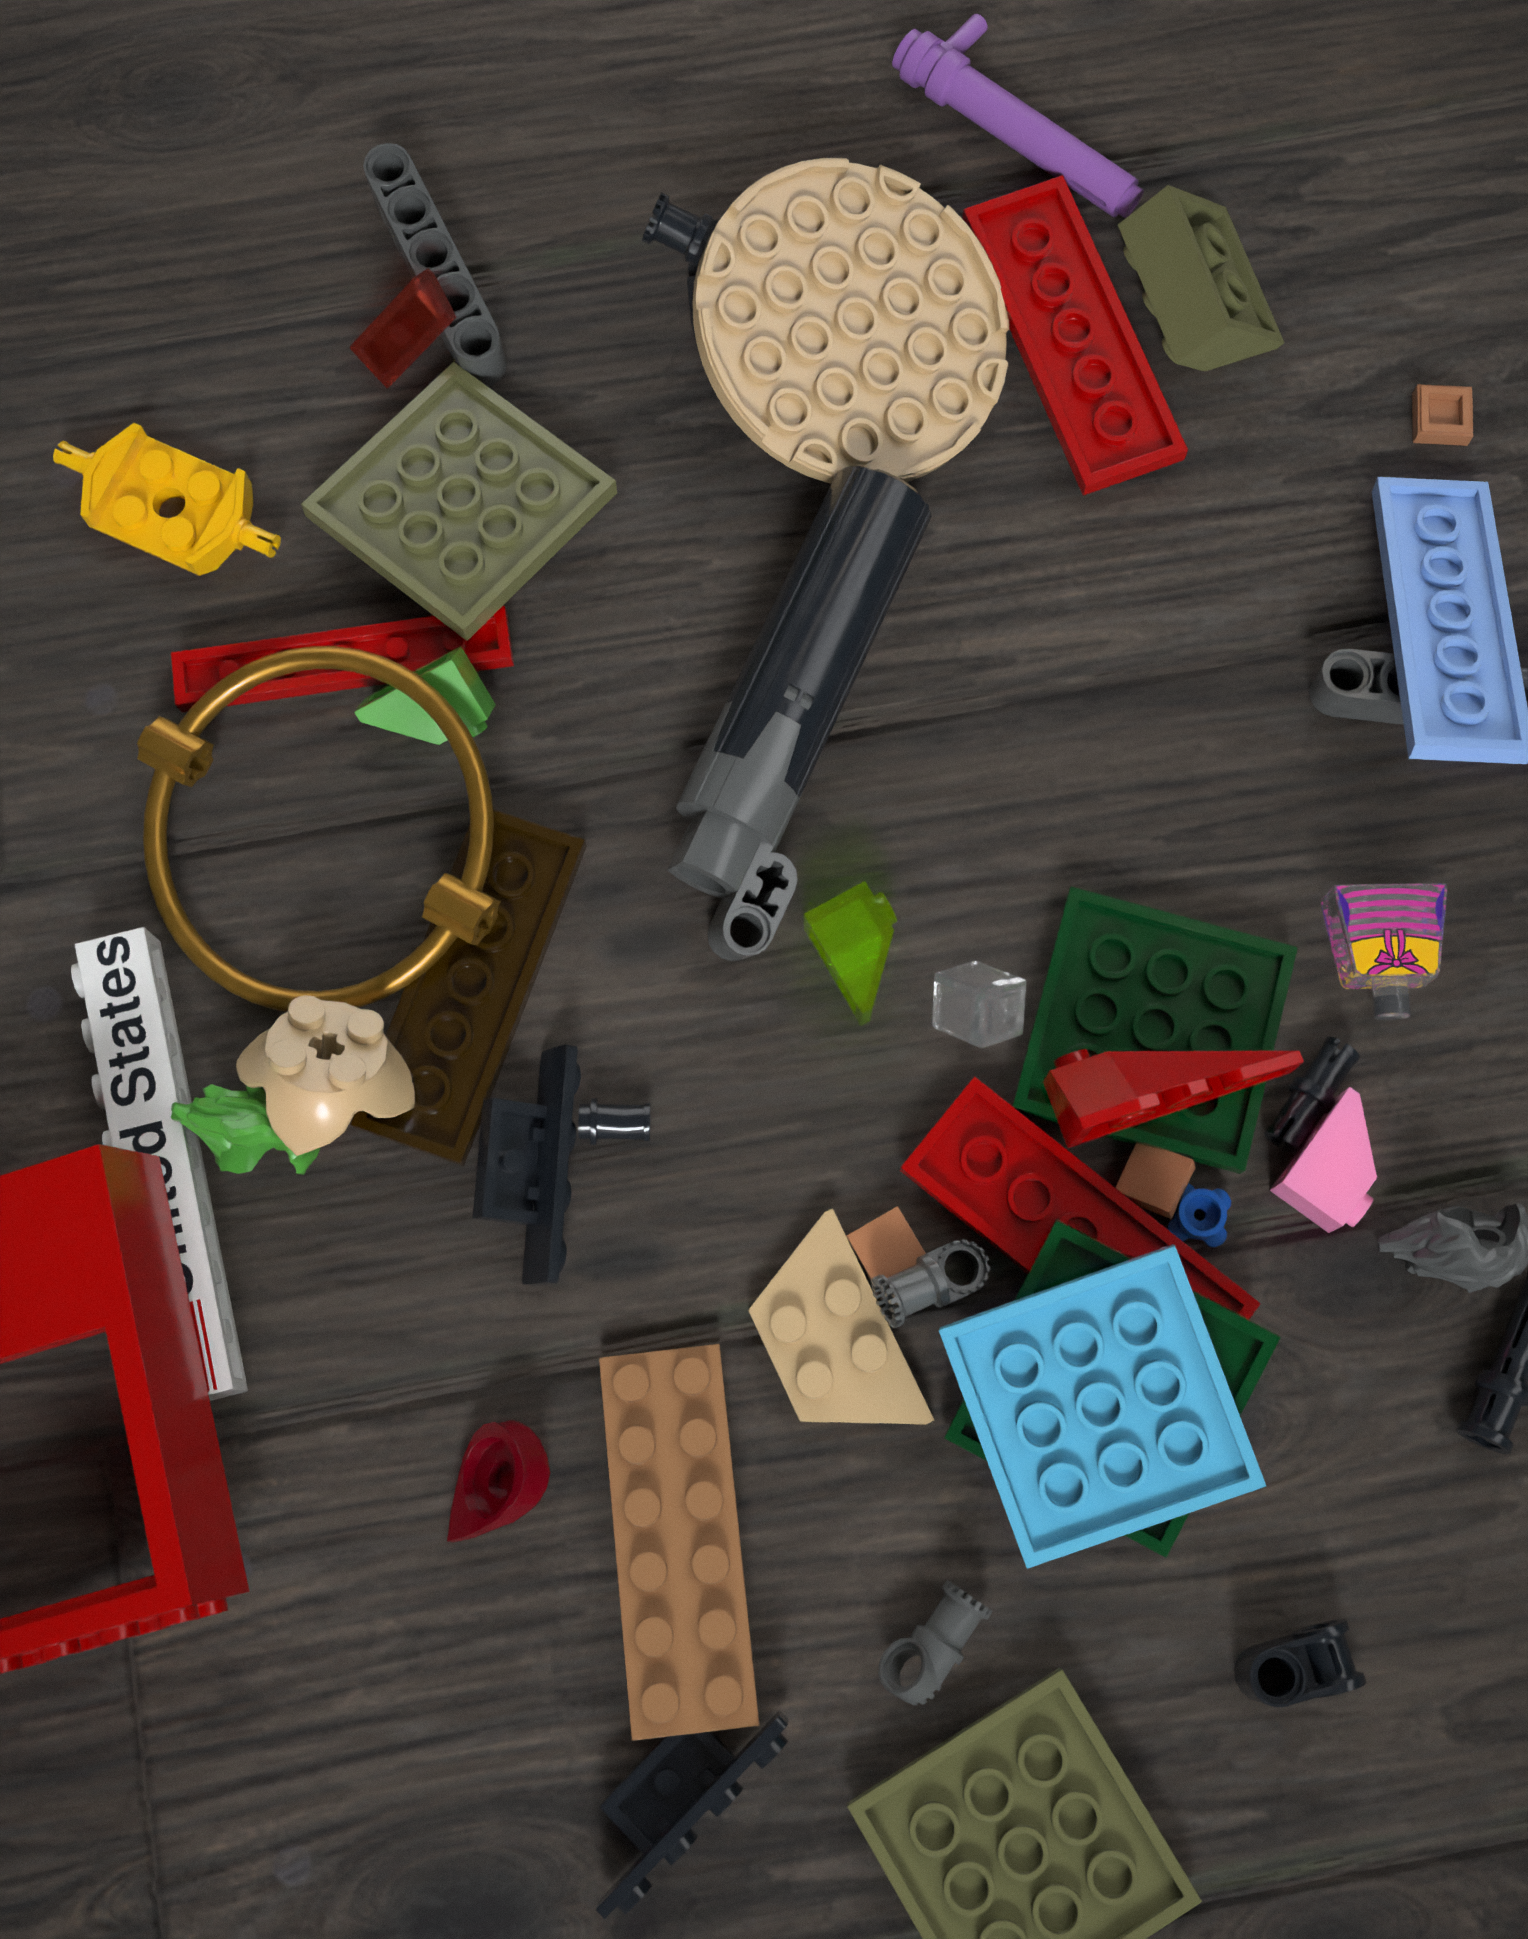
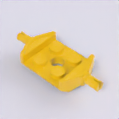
M131 424L97 449L96 452L88 453L70 445L66 441H61L58 444V447L63 452L56 448L54 450L53 460L55 463L66 466L83 475L80 515L89 527L196 575L201 576L217 570L235 549L242 550L244 545L265 554L269 558L274 557L276 554L272 547L277 550L280 547L281 537L279 535L256 527L250 521L253 509L252 483L244 470L237 468L235 474L147 436L141 425ZM175 497L185 500V507L177 516L172 518L159 516V509L166 500Z

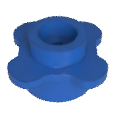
M1188 1183L1174 1213V1219L1168 1223L1167 1229L1182 1241L1190 1238L1202 1240L1208 1247L1220 1246L1227 1238V1231L1223 1226L1227 1219V1210L1231 1206L1230 1196L1219 1188L1213 1191L1208 1189L1195 1190ZM1195 1210H1202L1205 1217L1202 1221L1195 1219Z

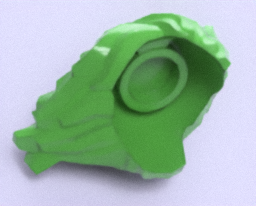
M210 1084L203 1088L204 1098L195 1097L193 1103L186 1105L176 1102L172 1104L171 1119L183 1124L205 1142L214 1154L215 1162L221 1171H229L236 1174L250 1172L264 1153L274 1147L276 1150L287 1152L297 1174H305L320 1151V1148L296 1156L273 1131L267 1117L266 1093L263 1087L250 1088L246 1085L247 1091H231Z

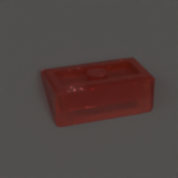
M427 268L415 276L349 347L387 389L457 318L434 273Z

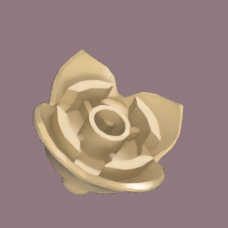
M305 995L297 997L289 1004L288 1011L279 1016L271 1028L253 1040L237 1059L236 1071L240 1081L250 1088H264L266 1093V1114L271 1127L296 1156L333 1142L345 1132L354 1114L358 1111H365L375 1118H391L414 1108L415 1090L410 1070L402 1056L385 1036L383 1031L384 1022L377 1012L366 1009L362 1010L345 1002L323 1001L314 996Z

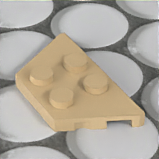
M833 1208L824 1212L749 1308V1314L800 1422L926 1425L934 1421V1418L891 1328L885 1320V1316H882L880 1312V1306L876 1304L877 1299L873 1296V1291Z

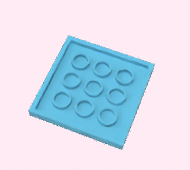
M1174 1244L939 1328V1333L1027 1569L1266 1487Z

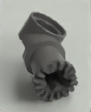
M963 1239L953 1241L917 1257L916 1265L888 1278L883 1274L873 1277L871 1279V1286L874 1290L873 1296L881 1298L876 1301L877 1306L884 1305L880 1310L882 1316L885 1315V1320L889 1321L891 1327L897 1328L904 1324L906 1316L932 1304L941 1308L976 1292L984 1286L983 1284L987 1281L989 1277L988 1272L990 1271V1266H988L989 1259L988 1256L984 1255L983 1252L985 1251L982 1247H977V1244L973 1241L967 1242V1240ZM962 1253L973 1263L974 1276L968 1285H956L946 1276L944 1266L949 1254Z
M949 1580L943 1585L942 1589L945 1594L925 1626L917 1625L909 1638H901L891 1643L884 1651L879 1662L878 1674L883 1687L904 1702L912 1705H918V1703L923 1705L927 1703V1698L932 1700L935 1697L933 1692L940 1690V1685L954 1663L960 1665L964 1659L961 1650L980 1620H988L993 1612L978 1600H972L973 1597L968 1594L963 1599L966 1592ZM913 1656H920L922 1665L918 1678L908 1686H901L900 1671L903 1669L904 1663Z

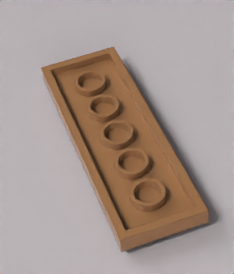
M714 1344L599 1358L632 1741L760 1726L720 1345Z

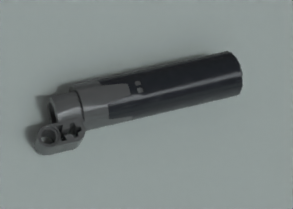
M850 466L837 471L676 807L682 817L689 822V825L667 871L698 890L722 898L710 922L707 933L710 947L721 959L737 961L757 955L768 947L796 889L798 880L796 869L791 860L775 851L932 517L929 505L924 502L915 488L901 478L880 469L874 470L861 466ZM764 870L767 873L765 883L772 887V889L758 895L762 888L763 880L756 876V874ZM756 898L753 904L745 903ZM734 918L742 920L750 930V940L746 947L739 946L730 935V925Z

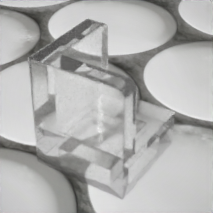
M977 961L936 972L934 976L932 1025L937 1030L982 1049L1023 1035L1026 980Z

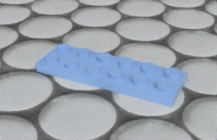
M1377 477L1372 490V498L1408 759L1528 764V707L1488 482Z

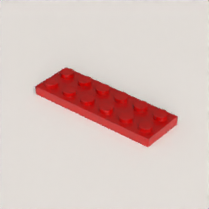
M1062 175L963 209L962 219L980 241L997 274L1008 314L1010 332L1082 495H1087L1185 460L1188 448L1064 176Z
M975 1076L900 1168L904 1175L1027 1274L1055 1220L1058 1219L1131 1258L1174 1244L1192 1290L1248 1319L1252 1317L1261 1305L1260 1302Z

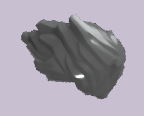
M1518 1203L1506 1205L1494 1216L1460 1206L1440 1209L1408 1222L1407 1225L1379 1237L1377 1240L1378 1251L1391 1252L1394 1258L1407 1260L1405 1268L1411 1274L1446 1280L1467 1289L1468 1293L1489 1286L1498 1288L1510 1281L1513 1276L1520 1275L1528 1265V1215L1525 1207Z

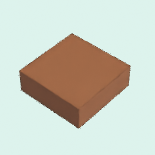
M1417 384L1412 393L1413 443L1468 446L1473 438L1472 387Z
M1136 1144L1115 1188L1137 1206L1172 1219L1196 1168L1193 1159L1169 1150Z
M898 1206L846 1236L870 1281L879 1274H883L888 1278L916 1265L917 1257L926 1254Z

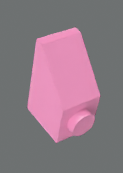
M1349 1087L1335 1097V1105L1329 1114L1325 1113L1322 1115L1300 1146L1301 1148L1298 1153L1293 1156L1270 1189L1272 1193L1328 1233L1344 1226L1345 1223L1354 1227L1365 1215L1374 1198L1367 1194L1377 1175L1361 1097L1358 1092Z

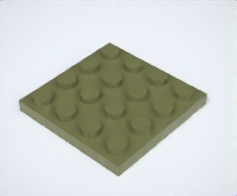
M453 362L301 503L305 517L468 641L617 494L615 479Z
M1061 1668L1051 1672L847 1802L849 1811L922 1939H1146L1202 1902Z

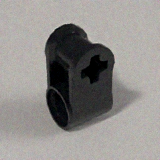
M1335 1619L1298 1629L1290 1635L1252 1645L1243 1650L1237 1658L1234 1668L1235 1681L1240 1691L1251 1700L1279 1708L1288 1707L1314 1698L1346 1693L1366 1685L1364 1673L1356 1671L1345 1637V1633L1349 1630L1347 1620ZM1274 1658L1281 1668L1282 1678L1275 1690L1266 1693L1258 1683V1671L1264 1661Z

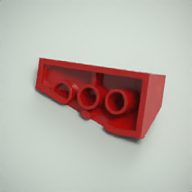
M1082 1049L1055 1059L1053 1062L1056 1069L1049 1071L1043 1083L1067 1148H1071L1290 1074L1304 1060L1300 1051H1107L1090 1057L1088 1050Z

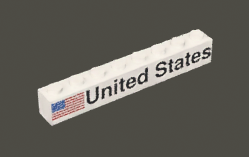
M141 927L76 943L75 949L78 963L72 965L71 974L76 992L81 998L85 997L88 1018L82 1020L81 1027L89 1052L95 1053L99 1074L92 1076V1088L98 1106L106 1110L109 1130L104 1131L102 1134L103 1145L159 1156L209 1399L212 1401L247 1392L246 1377L199 1137L180 1122L171 1119V1106L174 1102L186 1105L192 1103L161 942L146 928Z

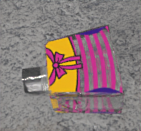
M1447 883L1334 885L1321 899V909L1340 984L1345 989H1372L1375 1019L1399 1020L1410 1017L1409 988L1425 987L1438 977L1441 965Z

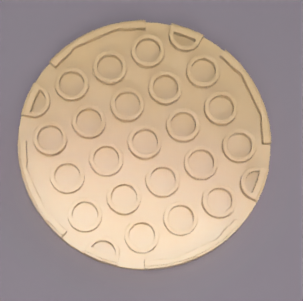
M819 158L782 167L752 184L731 204L716 224L699 260L693 291V325L696 343L704 370L723 407L742 431L776 460L808 477L830 484L837 471L850 466H861L874 470L880 469L901 478L905 482H909L936 470L962 451L978 435L993 406L998 402L1008 367V362L1005 360L1006 332L1009 330L1008 314L999 279L987 253L970 227L949 205L944 208L938 201L919 188L921 183L898 171L882 165L874 168L849 163L847 158Z

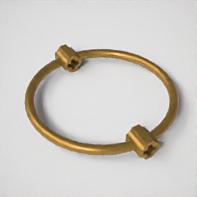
M310 646L285 650L246 664L226 676L209 689L190 708L179 724L158 716L151 725L145 726L137 742L139 748L137 759L155 769L148 790L144 813L143 844L148 881L156 906L167 929L188 958L210 979L231 993L252 1003L285 1012L288 1011L292 1000L305 995L314 996L323 1001L345 1002L359 1008L386 998L408 986L430 969L446 953L457 937L478 946L484 936L490 933L498 917L497 912L501 901L482 892L490 865L494 831L492 794L487 771L471 733L456 710L439 691L403 665L381 655L339 646ZM337 669L370 676L393 686L422 707L439 726L458 759L466 784L470 810L469 847L461 880L451 874L444 873L441 879L433 884L423 902L424 912L422 917L437 926L427 939L409 956L384 973L359 984L322 991L293 990L277 987L242 973L221 958L198 934L185 913L172 880L167 849L168 813L176 781L192 787L196 781L207 774L214 760L212 758L214 744L199 737V735L223 708L248 690L275 677L304 670Z

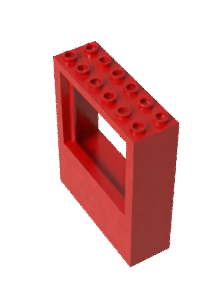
M98 1144L0 1175V1364L106 1332L154 1575L1 1618L0 1674L56 1660L59 1657L73 1653L76 1654L126 1638L159 1631L186 1621H193L229 1611L226 1598L250 1592L160 1158L156 1155Z

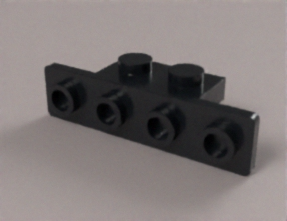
M564 1044L542 1052L537 1104L498 1098L483 1100L472 1219L527 1225L522 1283L524 1285L556 1284L559 1280V1273L562 1271L566 1261L567 1248L562 1236L564 1213L571 1201V1184L567 1179L569 1154L576 1140V1126L572 1121L574 1095L579 1088L581 1080V1070L577 1063V1046Z
M780 1710L736 1756L712 1731L664 1737L602 1802L600 1808L643 1853L600 1899L595 1910L603 1919H606L616 1907L626 1915L652 1887V1884L645 1876L659 1861L664 1858L672 1866L698 1838V1835L691 1829L692 1826L708 1810L718 1817L742 1792L744 1788L736 1781L753 1762L763 1769L784 1748L788 1740L781 1732L787 1727L789 1719Z

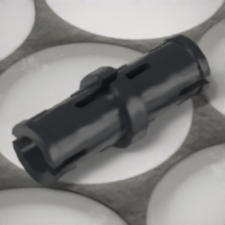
M1334 1037L1326 1038L1323 1043L1324 1046L1304 1076L1295 1077L1289 1086L1291 1096L1271 1126L1264 1132L1265 1137L1277 1147L1284 1141L1286 1143L1284 1151L1297 1154L1301 1148L1300 1145L1322 1113L1329 1114L1335 1105L1333 1095L1352 1066L1360 1058L1359 1053L1347 1043H1345L1342 1050H1339L1337 1047L1341 1043L1340 1039Z

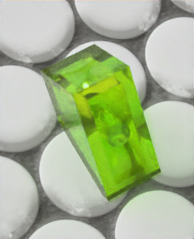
M865 881L804 914V930L860 1026L871 1021L894 934L892 925L897 923L896 915L884 894L879 892L873 895Z

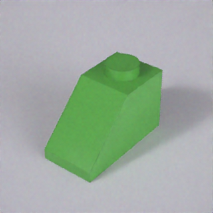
M461 646L414 671V673L439 691L450 703L467 726L472 737L477 736L488 727L485 720L488 719L496 704ZM391 685L367 696L354 711L358 720L365 724L436 745H440L448 740L436 722L422 707Z

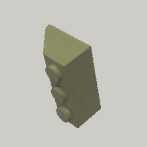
M1167 185L1118 224L1126 244L1123 247L1124 255L1132 268L1138 272L1145 289L1142 293L1144 303L1148 310L1157 318L1164 334L1162 346L1174 363L1205 372L1275 350L1284 344V340L1225 206Z

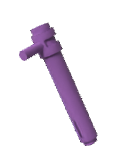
M973 14L946 42L929 31L921 33L917 29L911 30L903 38L892 61L893 68L900 72L901 80L913 88L923 87L925 89V96L942 107L948 104L1056 178L1063 175L1068 187L1112 217H1116L1119 214L1127 218L1134 211L1144 193V190L1137 186V178L971 67V60L964 53L987 31V22L981 15Z

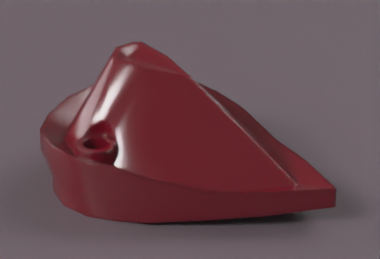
M509 1420L501 1423L491 1422L484 1424L474 1433L463 1456L450 1514L447 1542H458L475 1538L513 1523L539 1503L548 1487L551 1472L548 1457L541 1440L530 1427L520 1421Z

